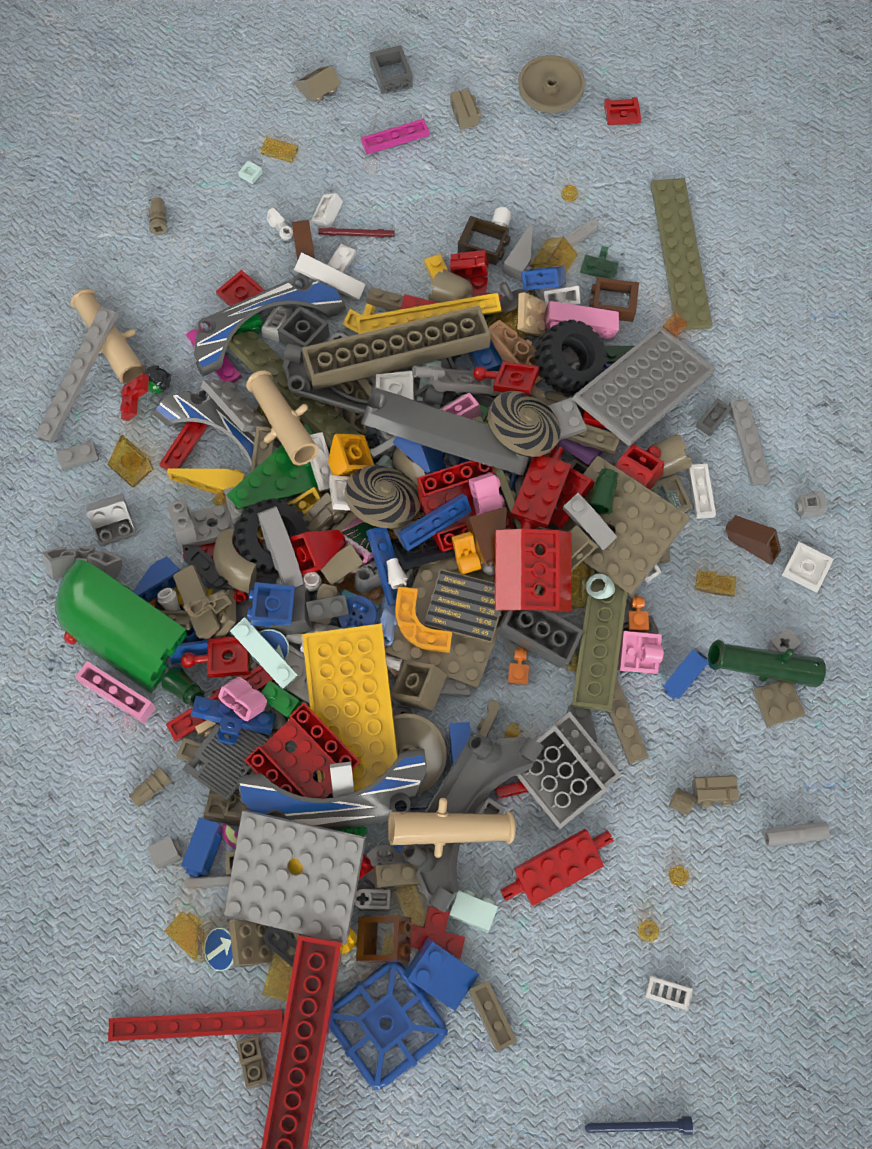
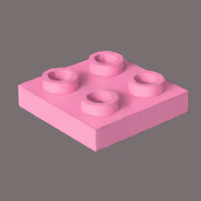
M623 631L618 670L658 674L659 663L663 660L664 652L661 646L662 635Z

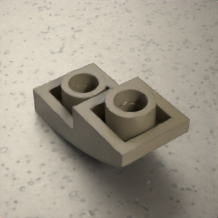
M258 1036L237 1041L239 1060L242 1065L247 1090L268 1084L266 1067Z

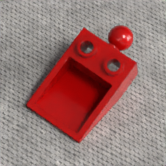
M632 444L621 456L615 467L650 490L663 476L664 462L659 459L661 456L659 447L650 446L645 451Z

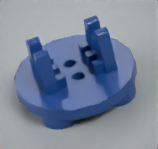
M352 596L346 599L349 614L339 616V622L343 629L376 624L378 610L371 600L363 596Z

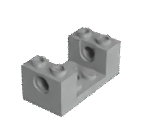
M234 487L224 489L226 504L189 512L186 499L167 503L180 551L183 550V545L197 547L216 542L217 537L223 530L237 529L235 524L241 518L243 511L247 510L248 507L238 509L226 496ZM212 522L217 523L214 527L208 526Z

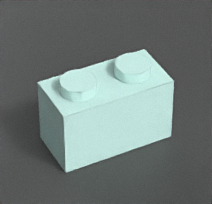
M458 891L449 917L488 933L498 906L494 905L495 902L491 899L483 897V900L476 898L475 893L471 891Z

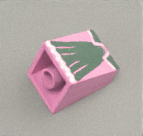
M357 517L341 532L345 536V543L349 542L363 561V564L360 565L363 567L375 561L366 531L378 527L368 524ZM387 528L391 540L394 532Z

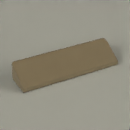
M191 565L173 575L184 605L207 596L195 565ZM212 609L196 619L189 615L196 635L199 638L209 639L220 628Z

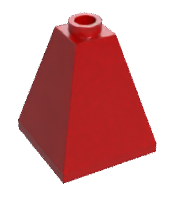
M340 530L312 531L289 537L301 575L321 570L345 545V536Z

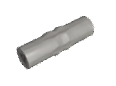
M826 822L788 825L786 827L764 830V840L767 847L786 844L794 845L809 841L825 840L830 837L829 826Z

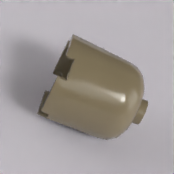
M446 269L435 275L431 283V287H433L432 294L428 295L430 301L437 303L474 297L471 283L467 279Z
M672 435L651 445L657 446L661 450L659 459L664 462V471L661 478L691 468L690 456L686 458L684 450L687 447L680 435Z

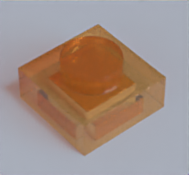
M674 313L663 325V328L677 338L686 329L688 323L678 314Z

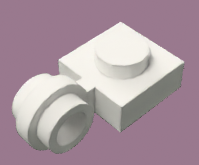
M272 207L267 213L269 225L279 231L282 239H291L293 229L284 223L285 219Z

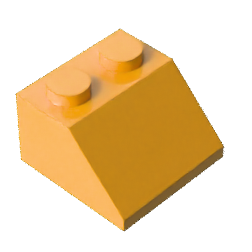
M334 435L328 459L332 475L350 477L356 470L374 465L365 435Z

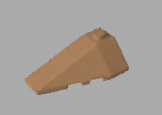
M500 320L488 327L491 334L490 339L503 362L536 366L537 359L534 358V352L537 350L531 345V341L528 339L524 340L518 336L515 330ZM538 374L534 385L537 386L544 378H541Z

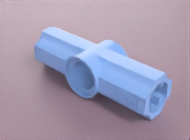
M384 596L381 609L377 614L376 624L383 625L385 646H390L394 640L397 624L395 616L396 604L388 606Z

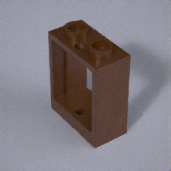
M597 277L596 284H592L591 294L594 295V298L590 299L589 307L619 312L620 321L633 322L636 314L639 282ZM600 290L629 293L628 308L598 304Z
M400 915L358 917L356 961L367 963L410 962L412 918ZM378 923H394L393 955H376Z

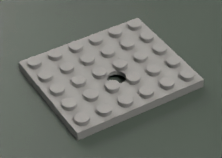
M242 811L224 915L311 937L340 941L345 945L349 937L366 837L253 811ZM297 858L300 860V863L303 865L301 874L296 875L290 872L288 863L291 859Z

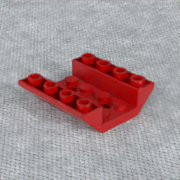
M471 460L417 478L419 501L424 516L462 493L466 495L472 512L432 536L442 552L454 548L452 537L469 532L466 521L469 517L477 515L473 504L469 479L487 473L494 474L493 466ZM508 510L505 530L514 528Z
M540 529L495 530L494 610L571 612L570 532ZM537 544L543 547V554L541 556L535 552ZM538 584L543 587V594L541 596L535 593V587Z
M303 702L289 716L290 719L263 746H258L244 761L256 774H263L269 781L285 791L302 797L326 799L332 793L330 764L351 762L353 772L361 761ZM289 741H294L297 744L296 750L292 753L286 749V744ZM318 770L323 771L325 774L322 782H317L314 779V773Z

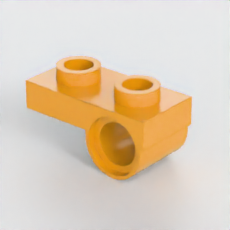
M467 532L452 537L460 574L464 575L481 569L472 533Z

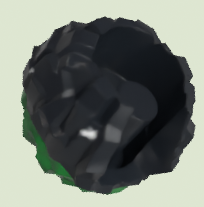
M152 365L143 371L144 374L149 375L148 390L152 393L159 394L170 387L172 375L159 368V366Z

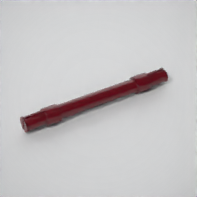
M319 227L318 234L384 238L395 237V230Z

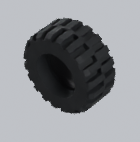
M571 319L561 321L547 330L536 343L535 349L537 351L534 352V358L537 359L535 365L539 366L540 377L546 380L545 383L548 386L552 385V389L556 391L561 390V393L574 394L579 392L605 371L604 367L607 364L605 357L607 353L603 348L605 346L603 340L599 339L600 335L594 332L590 325L585 326L584 322H576V320ZM562 344L570 346L576 352L580 363L579 370L571 368L565 362L561 350Z
M276 498L262 500L248 507L241 514V518L237 520L235 524L237 529L233 532V536L236 537L234 547H238V554L241 557L256 564V572L261 571L263 574L279 573L275 569L272 555L265 552L258 543L257 528L260 521L257 513L277 507L289 537L311 532L307 530V526H310L309 521H304L303 516L305 514L302 510L298 512L295 504H287V500H277Z

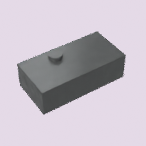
M305 585L295 587L291 626L271 624V627H254L258 631L274 629L281 632L284 636L312 631L313 621H309L306 605L307 601H313L312 595ZM249 596L243 602L236 601V623L232 628L244 617L247 618L248 607L252 608L253 601H249Z
M515 610L501 612L502 615L499 617L496 628L497 633L558 668L569 664L583 630L551 611Z

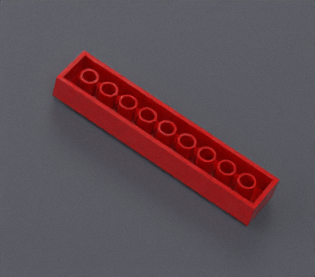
M306 935L298 936L261 1149L310 1148L343 942Z

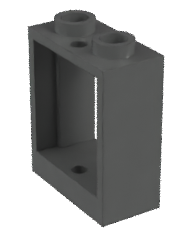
M401 45L370 52V65L381 94L413 87V75ZM401 62L405 74L383 79L379 67Z

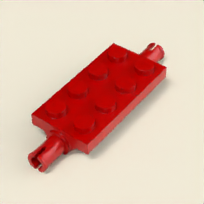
M556 445L549 457L542 455L532 459L510 517L516 518L521 522L520 529H535L536 527L547 529L572 465L560 461L564 449L560 446L557 452L558 446Z
M583 829L514 867L513 869L517 876L515 882L500 889L504 900L508 901L522 892V894L525 893L529 903L534 906L604 867L598 850L614 842L613 838H610L612 837L610 832L606 830L598 836L591 838L588 830Z

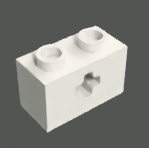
M574 283L565 284L560 287L539 289L540 299L545 301L546 308L549 301L573 305L580 304L579 286Z

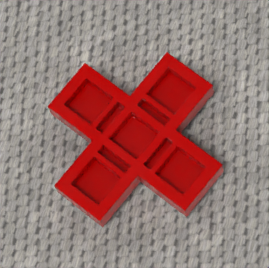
M428 906L424 926L412 924L411 947L419 951L425 940L430 938L453 956L461 959L465 937L445 932L450 913L449 910H446L444 913L436 907Z

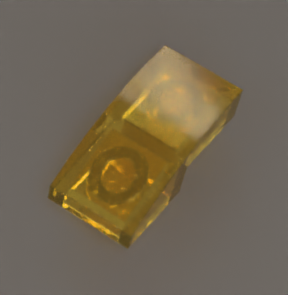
M697 571L695 590L735 597L737 578L736 576L717 575V572Z

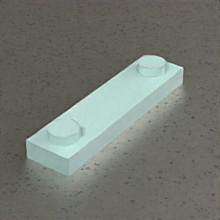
M244 617L230 630L282 689L288 687L299 676L261 633L251 625L247 618Z

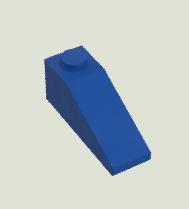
M167 556L156 561L149 567L133 590V593L149 603L158 597V593L161 590L176 586L173 575L179 572L180 569Z

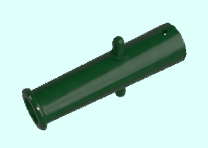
M718 639L712 643L708 652V664L711 669L716 671L721 668L759 676V680L762 682L770 678L816 688L822 684L826 674V664L822 658L794 654V650L791 648L785 652L725 644Z

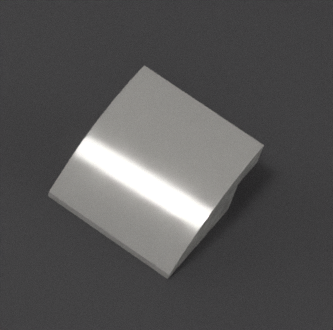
M570 711L534 739L542 744L544 748L532 768L516 775L559 829L607 791L606 787L621 776L619 771Z

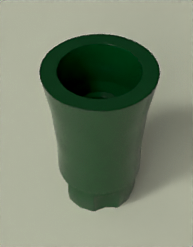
M612 469L600 470L592 494L587 502L596 513L611 514L613 512V501L619 474Z
M181 667L170 669L162 679V688L165 691L175 695L191 707L194 705L196 696L204 697L205 692Z

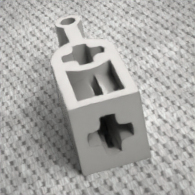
M360 889L356 891L354 904L356 908L362 911L390 912L391 890ZM362 895L369 899V901H365L364 905L357 901L361 899Z

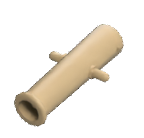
M86 288L78 291L71 298V306L77 309L89 329L101 306L96 299V293L93 289ZM113 325L100 352L105 355L118 379L122 383H129L141 375L145 369L126 340L136 335V330L130 329L123 333L122 331L119 332L117 327Z
M261 370L253 373L248 378L246 387L249 392L254 394L272 426L271 432L264 437V442L269 443L275 437H278L293 464L304 465L309 463L316 457L318 447L299 420L300 416L307 411L308 406L302 404L295 411L292 410L272 381L273 376L270 372Z
M440 798L436 813L391 811L388 819V838L391 845L434 844V856L436 858L442 856L443 846L446 843L505 841L508 844H512L516 834L515 818L512 812L507 811L505 814L448 813L446 811V798Z

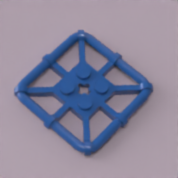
M399 962L383 964L363 981L356 982L354 988L333 1004L330 1029L346 1051L344 1054L347 1058H351L367 1083L374 1087V1090H379L389 1085L411 1066L415 1067L418 1064L417 1061L440 1044L445 1035H448V1029H446L443 1019L426 997L427 993L406 978L403 974L406 968ZM391 970L388 993L375 1003L365 989ZM396 971L415 995L403 1007L400 1006L393 996ZM360 993L371 1006L360 1016L336 1013ZM417 1002H420L437 1028L414 1025L405 1012ZM382 1018H390L392 1020L390 1029H382L380 1027ZM335 1019L358 1022L366 1036L355 1045H352ZM413 1030L436 1034L412 1055L401 1041ZM369 1040H371L379 1052L375 1077L357 1053V1050ZM397 1044L407 1059L381 1078L384 1054Z

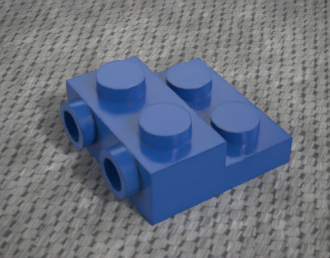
M255 582L254 589H250L249 601H253L252 608L248 607L247 619L251 620V625L271 627V624L291 626L295 586Z

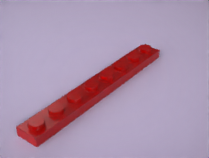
M283 1009L109 1018L108 1041L282 1032Z

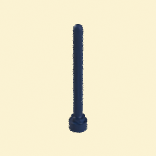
M682 1116L677 1121L588 1123L585 1126V1130L589 1133L678 1131V1133H683V1135H693V1123L691 1116Z

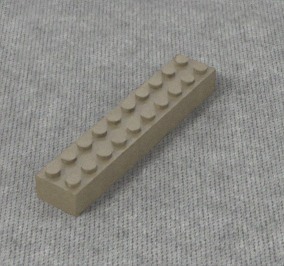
M475 306L302 347L303 362L312 390H317L376 374L489 348L491 334L480 306Z

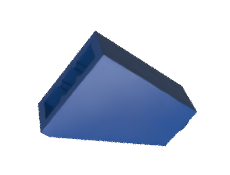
M693 649L664 684L663 687L666 689L664 692L672 699L675 697L680 699L707 667L708 658L697 649Z

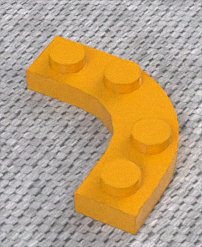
M398 586L395 616L403 636L419 648L450 653L452 632L434 630L422 625L416 616L415 610L418 589Z

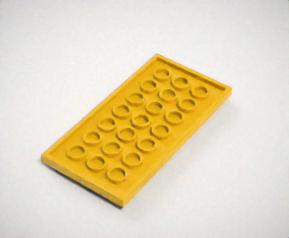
M382 624L302 634L310 709L361 761L352 772L354 792L378 780L398 757ZM318 770V782H322L325 774L323 771Z

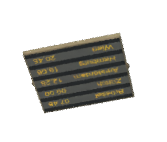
M440 569L424 626L492 643L499 617L502 615L501 610H494L495 583Z

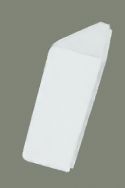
M337 193L323 194L311 219L312 223L327 228L332 227L343 203Z

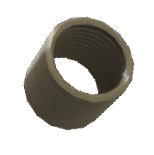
M677 788L670 801L669 808H673L688 816L695 803L696 795Z

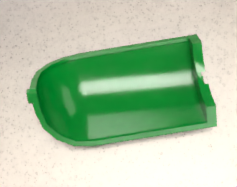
M75 560L70 568L65 571L57 591L55 612L60 626L78 643L152 694L162 682L168 666L165 664L167 657L174 655L179 645L187 636L186 629L91 563Z

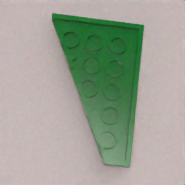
M307 424L304 425L309 435L315 434ZM281 445L228 492L226 496L238 509H242L270 498L279 500L289 496H296L305 493L313 487L318 488L311 463L309 462L304 465L293 464L285 448Z

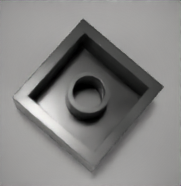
M299 306L277 329L279 341L285 346L290 343L307 347L323 343L330 336L328 323L302 306Z

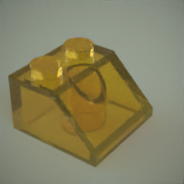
M182 911L164 932L194 961L202 964L205 961L204 929L200 926L203 922L191 912L186 914Z

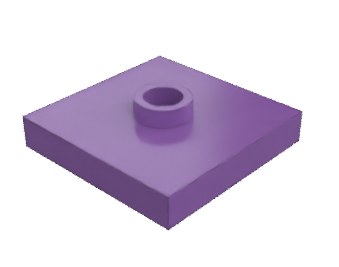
M567 439L560 440L558 444L587 465L591 464L597 455L600 456L604 453V451Z

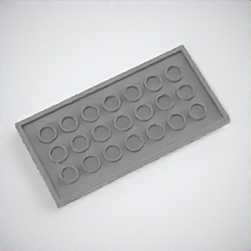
M660 325L576 393L572 400L630 446L714 373L715 368Z

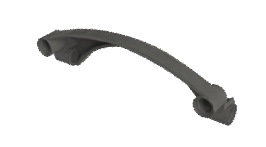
M373 387L361 424L462 458L507 470L518 475L524 474L529 456L516 453L503 445L494 435L489 424L462 417Z

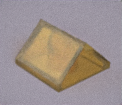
M565 237L549 238L545 241L530 267L536 269L565 266V273H567L577 257V252Z
M121 435L107 465L131 487H135L154 468L149 457L124 435Z

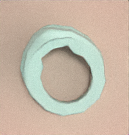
M595 574L586 583L588 594L596 599L608 598L615 592L614 583L611 578L604 574ZM596 579H602L605 582L604 589L593 592L591 590L592 582Z

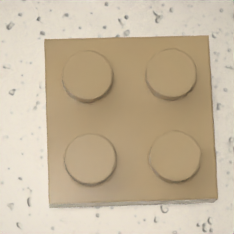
M525 292L519 293L518 330L533 336L544 334L545 301Z

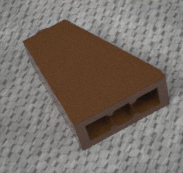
M309 220L292 222L297 261L301 252L315 259Z
M506 507L469 517L466 521L468 531L473 535L475 550L481 566L487 565V567L495 565V530H505Z
M737 515L727 523L726 532L731 542L770 565L774 563L781 552L776 529Z

